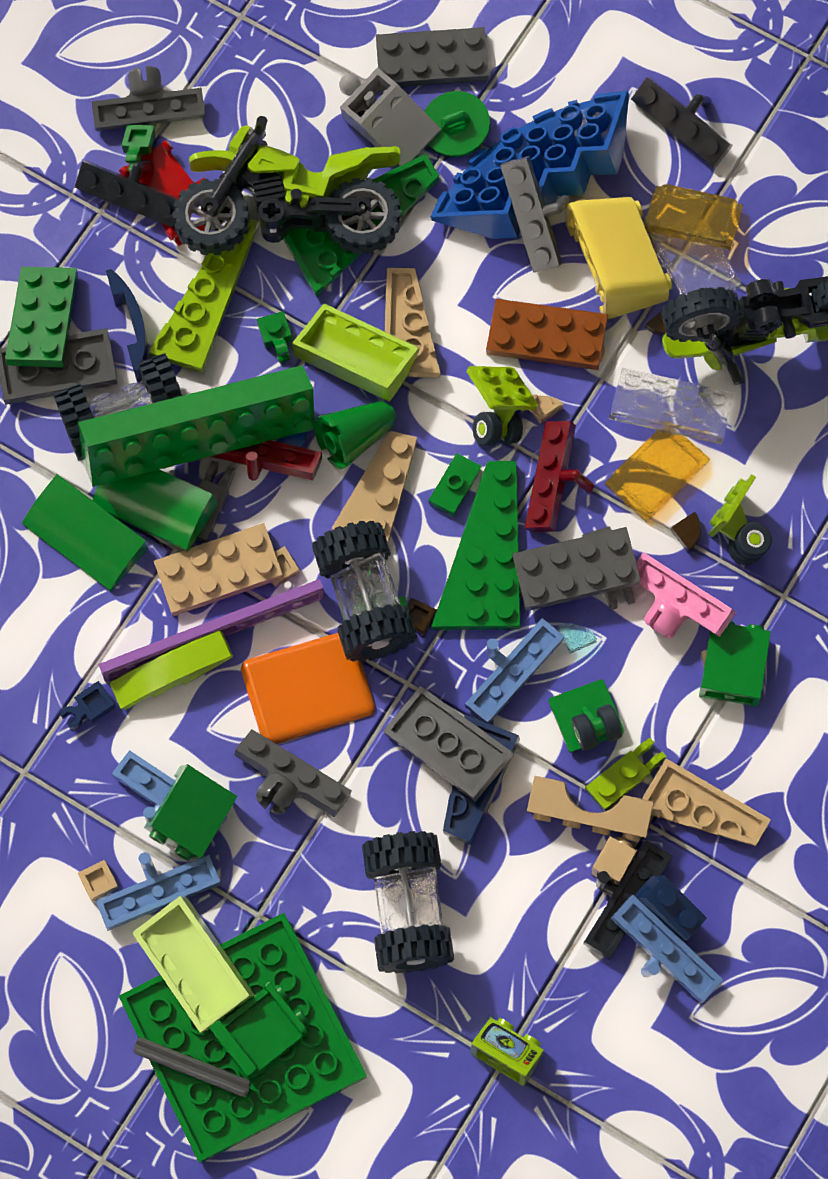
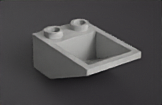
M378 67L362 84L359 77L355 74H346L340 79L339 88L341 92L350 96L340 106L343 120L375 147H399L401 161L398 166L414 160L441 132L440 127L412 98Z

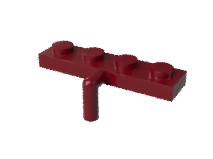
M572 421L545 423L525 523V529L529 532H555L565 481H574L586 492H591L594 489V483L579 470H567L576 428Z
M272 440L210 456L247 465V476L252 481L259 478L262 469L313 481L322 462V452Z

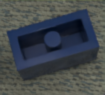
M665 875L651 876L634 895L682 941H688L707 919Z

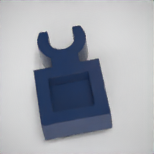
M97 681L74 697L78 705L75 707L67 706L59 714L62 719L69 715L75 716V720L68 725L71 731H75L80 728L83 719L86 717L92 724L116 708V705L101 683Z

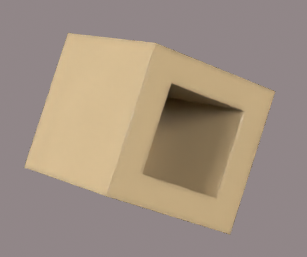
M609 836L592 867L591 875L597 877L601 871H606L610 876L609 882L619 886L632 864L637 850L633 849V845L626 839L621 837L614 839Z

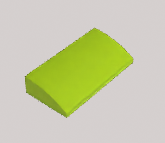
M326 304L320 307L292 343L296 358L389 402L407 377L419 353L418 347Z

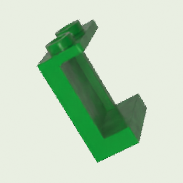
M730 621L720 637L709 631L699 697L757 707L761 698L771 631L764 630V627L755 624L747 625V627L735 625L733 621Z
M189 764L179 766L174 775L176 777L175 782L153 819L147 822L144 828L150 832L148 836L162 845L167 842L175 848L174 853L189 861L191 858H202L238 796Z
M269 981L264 984L262 991L222 1022L218 1020L209 1027L211 1033L249 1081L308 1035L305 1027L308 1024L307 1019L298 1008L292 1011L286 1003L289 997L279 985L273 987Z

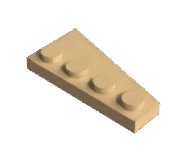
M387 268L385 332L419 348V353L407 377L440 378V369L424 310L415 268Z
M394 431L388 432L332 526V531L338 526L345 527L348 523L352 522L354 524H357L359 521H365V523L368 521L379 522L383 526L389 544L416 448L417 437Z
M667 758L642 798L655 802L652 812L654 817L755 847L771 821L768 817Z

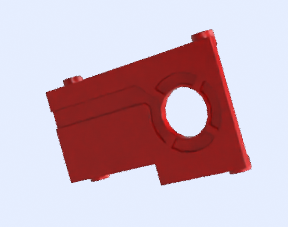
M165 140L161 145L151 150V154L142 156V161L150 160L154 167L151 171L143 172L139 182L179 198L181 191L189 189L188 186L194 182L172 155V145L168 140ZM129 165L120 168L119 173L129 177ZM204 177L197 181L196 184L201 183V180H203ZM161 223L166 230L167 237L173 240L178 247L183 243L180 241L175 227L172 228ZM204 224L201 225V226L196 227L197 229H199V230H201V231H204V230H205V229H204Z

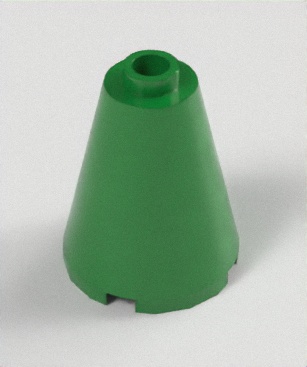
M379 401L322 414L315 418L318 421L313 424L314 434L321 451L327 449L331 455L327 460L335 468L343 469L348 467L394 427L396 413L390 404Z

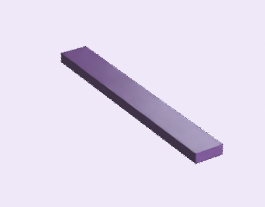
M320 579L99 663L104 681L109 682L163 654L219 630L226 637L322 600L325 597L323 585Z

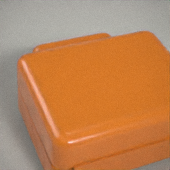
M338 633L247 659L241 665V674L259 733L276 744L371 716L375 711L374 699L362 662H358V660L352 662L350 659H346Z

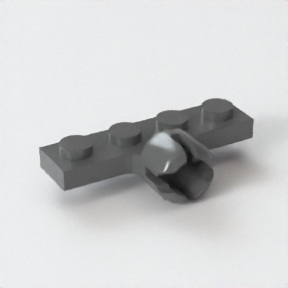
M145 66L147 80L144 81L140 67L134 68L128 73L130 89L128 96L92 101L95 130L103 131L126 128L127 125H150L205 118L202 88L167 92L162 88L161 74L158 68Z
M253 729L250 730L235 749L234 756L262 772L267 777L257 789L256 799L264 809L274 801L275 805L270 810L272 814L285 813L295 799L303 798L335 817L351 796L352 790Z

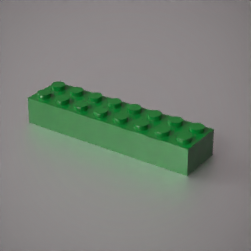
M303 365L81 421L78 422L83 463L91 484L95 487L249 447L269 440H276L314 429L313 424L315 422L314 389Z

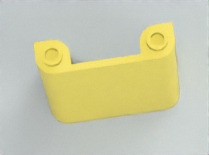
M632 197L578 200L567 205V229L570 236L574 235L575 241H579L596 284L595 292L599 295L601 302H604V305L599 306V310L603 314H608V320L668 301L669 290L672 289L670 276L668 273H663L641 219L643 216L641 205L638 200L634 201Z

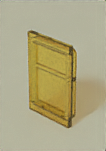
M669 184L656 186L651 197L652 201L647 216L645 217L644 226L647 232L731 250L736 231L739 228L738 224L743 210L742 204H738L732 198Z
M667 422L605 482V486L645 522H648L710 461V458L671 423Z

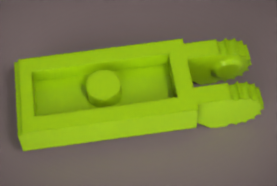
M651 738L641 743L633 752L629 751L585 787L586 792L604 812L617 803L623 795L628 794L648 778L651 771L667 758L662 751L656 754L645 766L638 759L653 747L655 742Z

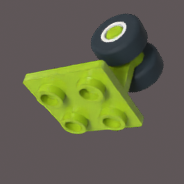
M469 366L466 372L488 407L494 410V412H480L475 417L472 427L475 441L480 446H494L501 438H504V442L507 445L519 442L523 434V424L519 415L514 412L516 410H535L538 404L515 368L509 366Z
M753 474L746 480L740 478L736 485L732 486L724 498L725 503L720 510L716 511L709 522L713 527L708 534L714 537L718 532H721L730 538L728 543L729 554L735 562L741 565H751L758 561L768 552L772 544L769 530L760 523H748L741 505L742 499L756 479V476Z

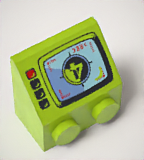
M490 1017L473 1040L471 1055L524 1087L543 1056L544 1050L540 1048L541 1043L528 1034H525L524 1037L513 1031L515 1027L506 1020L499 1018L496 1021Z

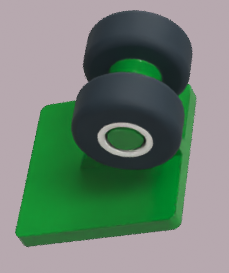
M602 679L556 695L548 700L569 753L581 749L583 751L593 749L600 742L606 740L612 742L620 739L624 733L621 720Z

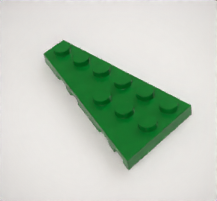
M424 154L374 178V182L378 183L381 181L386 184L387 189L391 188L394 191L395 198L399 200L402 217L439 182V175L427 154ZM376 206L371 212L383 211L379 206ZM383 219L371 220L376 226H378ZM292 228L287 231V235L283 239L315 297L363 253L354 254L352 250L348 249L345 251L341 249L338 242L335 244L332 241L331 234H328V232Z
M487 461L431 630L520 629L519 581L512 553L518 552L516 461Z

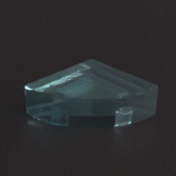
M573 623L558 625L559 632L565 636L564 642L570 654L597 643L596 636L589 629Z

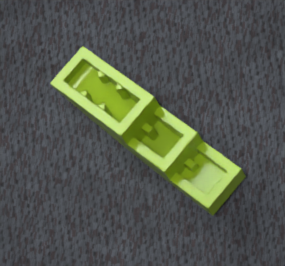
M219 630L135 668L110 682V686L120 709L127 710L150 696L156 698L178 684L186 685L233 658V654L223 632Z

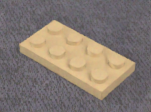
M265 523L192 547L188 552L183 550L154 560L172 616L272 583V580L283 577Z

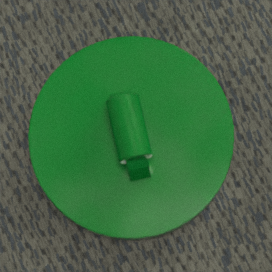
M463 91L444 93L432 100L424 111L441 129V132L428 146L442 156L456 158L469 155L479 149L488 137L490 131L488 110L479 98Z

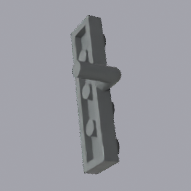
M530 156L502 163L500 167L533 273L560 267L562 260L548 216L560 214L570 203V198L563 195L555 203L544 205Z

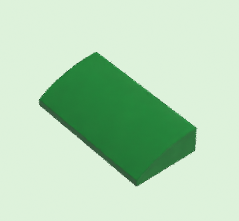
M162 470L98 485L92 500L112 516L187 552L218 505L213 494Z
M58 474L42 491L22 521L24 527L110 592L148 550L146 540Z

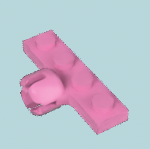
M643 552L637 560L636 564L641 579L640 586L655 595V602L644 616V622L656 632L663 634L664 637L672 638L685 620L692 619L717 636H721L736 614L732 608Z

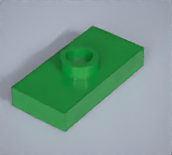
M456 453L429 498L428 504L454 517L482 470V466Z

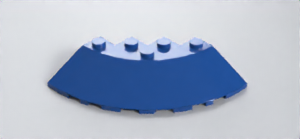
M628 90L594 95V100L578 103L577 99L569 101L568 106L560 110L553 111L552 108L532 116L534 121L520 128L512 127L502 133L500 141L489 149L482 148L468 161L470 166L463 173L457 172L453 177L454 184L448 192L443 191L430 216L431 220L491 239L518 238L520 228L500 165L504 162L530 156L544 205L555 203L558 196L584 195L591 175L617 174L624 155L629 102Z

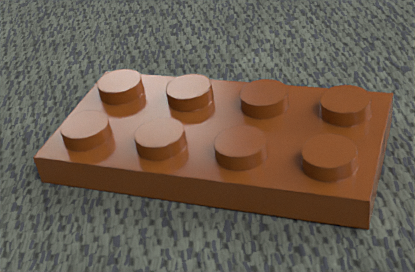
M496 298L486 354L599 370L608 314Z

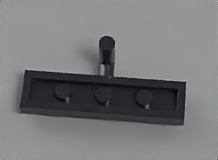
M647 77L631 98L633 102L713 167L719 165L733 146V144L695 114L700 106L709 107L712 100L708 96L696 94L689 104L685 106L653 79Z
M82 161L74 188L172 228L175 227L173 220L174 203L179 198L139 182L143 172L153 169L152 161L135 162L132 165L129 177L92 162Z
M646 840L619 886L609 882V874L606 871H601L597 876L596 887L611 896V899L583 944L610 960L626 934L611 917L630 896L635 895L651 876H662L673 856Z

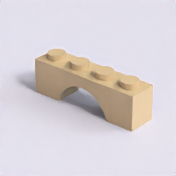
M534 776L527 811L534 813L533 819L551 822V817L563 819L562 825L580 829L582 823L593 826L592 832L610 835L611 830L622 832V838L639 842L640 837L646 838L648 835L655 802L623 795L621 800L612 809L602 813H592L581 809L573 802L566 782Z

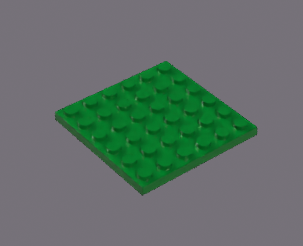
M285 913L220 944V946L254 995L262 991L264 984L268 981L273 987L279 985L289 997V1000L286 1001L287 1005L292 1011L298 1008L307 1019L308 1024L305 1027L308 1035L250 1080L251 1088L246 1097H241L149 1060L199 1164L367 1078ZM161 975L119 995V999L138 1038L142 1037L247 1079L211 1033L210 1029L203 1033L199 1032Z

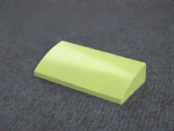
M179 896L132 932L200 1033L210 1029L209 1027L218 1020L222 1021L255 996L187 897Z

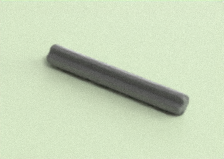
M142 1037L138 1038L134 1045L133 1051L136 1055L241 1097H246L251 1088V1082L245 1078Z

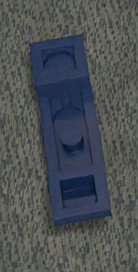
M112 269L106 270L115 306L119 307L127 304L137 343L127 345L136 382L142 381L138 362L148 359V342L142 314L135 296L124 280Z

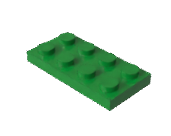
M21 266L5 356L7 366L64 367L78 279L77 268Z

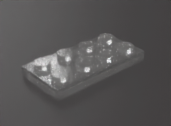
M622 367L609 419L722 445L734 392Z

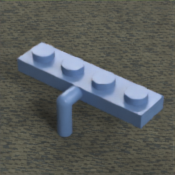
M542 618L507 657L498 651L499 642L494 638L487 641L486 654L498 667L465 703V708L481 721L489 724L564 641L565 636Z
M130 750L112 773L115 779L155 805L154 808L146 807L144 809L143 815L146 822H150L175 782L174 779ZM226 815L224 821L222 822L221 826L219 827L218 831L220 830V828L222 827V825H223V824L225 823V821L227 820V818H228L227 815Z
M143 852L139 855L138 860L147 880L96 900L106 929L109 931L163 909L179 896L189 898L219 886L221 883L209 855L158 875L149 853Z
M634 895L630 896L611 917L625 933L651 956L641 968L643 977L648 978L658 974L661 966L700 1003H703L723 981L712 968Z

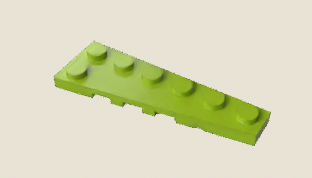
M250 219L248 232L243 235L244 240L240 244L234 245L233 250L229 252L227 250L222 251L220 255H214V253L206 255L197 275L190 281L188 290L182 300H179L175 306L168 323H165L148 352L149 357L152 358L165 353L171 364L203 373L258 230L259 223L257 220ZM231 220L227 221L224 227H226Z

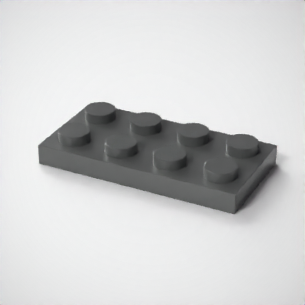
M485 27L375 34L378 68L400 87L489 81Z
M108 328L69 335L64 367L7 366L5 361L7 347L0 348V382L5 405L51 397L53 393L77 384H81L83 390L118 384Z
M627 527L512 553L526 611L641 585Z
M422 686L416 690L383 730L388 738L475 802L513 757L512 751Z

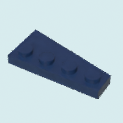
M464 716L514 754L520 741L519 735L473 717ZM511 759L476 802L454 785L452 786L443 826L444 835L469 845L473 844Z

